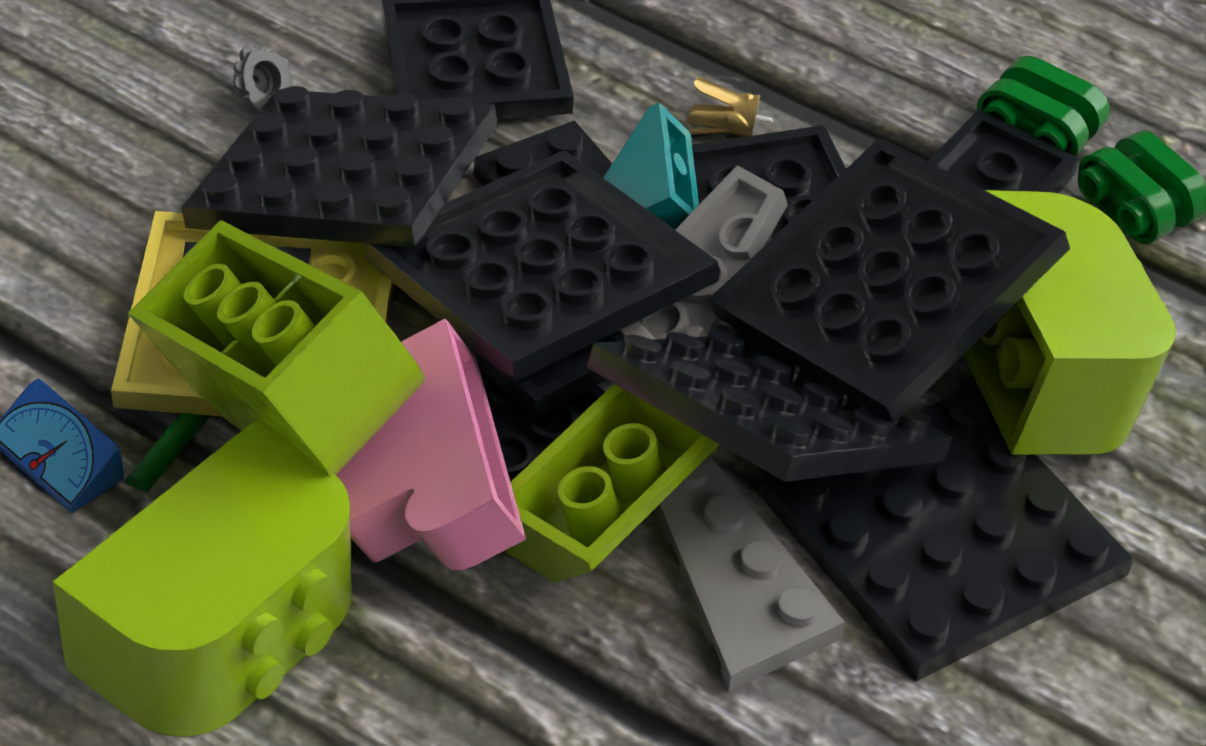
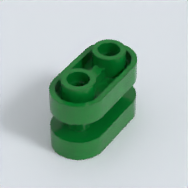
M1034 56L1017 58L1002 73L1000 79L995 81L977 101V110L980 109L1074 156L1079 154L1086 146L1088 140L1094 137L1106 124L1110 116L1108 100L1100 89Z
M1141 130L1119 140L1114 148H1101L1086 155L1080 161L1077 181L1082 195L1110 217L1127 236L1141 244H1150L1170 234L1175 226L1184 227L1206 216V182L1204 178L1181 156L1149 131Z

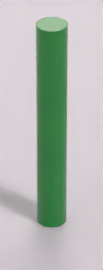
M180 413L125 478V483L148 492L210 415Z

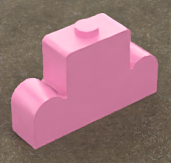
M443 319L401 342L420 367L425 382L336 475L344 484L349 496L351 539L372 562H379L422 540L443 566L451 570H465L526 540L477 359L449 322Z

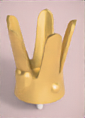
M696 77L694 86L697 91L729 106L693 105L687 116L688 122L718 128L690 129L688 131L691 135L732 133L738 137L752 136L755 120L773 123V118L756 115L760 95L736 93L711 81Z

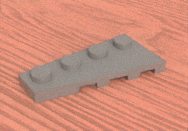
M737 165L676 229L677 232L718 261V282L639 320L655 339H665L669 332L701 337L707 336L710 330H716L722 319L714 314L708 299L765 246L788 206L783 190Z
M710 455L654 509L667 544L673 546L679 560V574L687 593L692 592L700 611V625L708 645H713L721 663L720 674L728 692L842 639L845 621Z

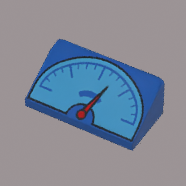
M39 378L35 379L24 389L0 419V451L71 514L124 479L119 446Z

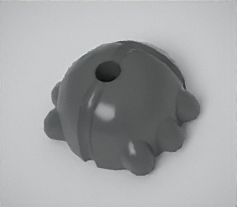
M244 47L239 54L240 61L233 65L234 75L232 84L237 96L242 99L241 101L246 107L255 113H258L277 89L290 87L293 83V79L288 71V60L281 58L273 51L268 52L267 49L253 51L249 47Z

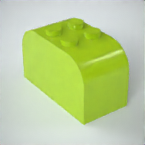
M985 190L1064 230L1070 245V250L963 355L1011 454H1102L1119 448L1127 441L1176 337L1174 321L1165 303L1161 300L1120 228L1110 217L1096 207L1077 198L1059 193Z
M222 220L128 312V315L187 383L225 419L241 431L257 419L329 476L333 473L337 475L425 382L424 375L414 358L361 290Z
M257 419L254 420L53 581L66 670L142 727L168 736H196L214 731L235 719L257 698L265 699L270 696L291 668L306 655L313 656L324 648L333 631L342 623L350 608L352 599L350 502L344 484L334 473L331 476L327 475Z

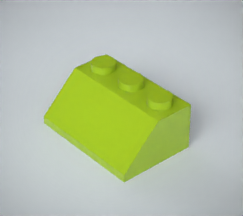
M614 383L511 481L526 540L508 548L506 553L554 583L591 572L720 444Z

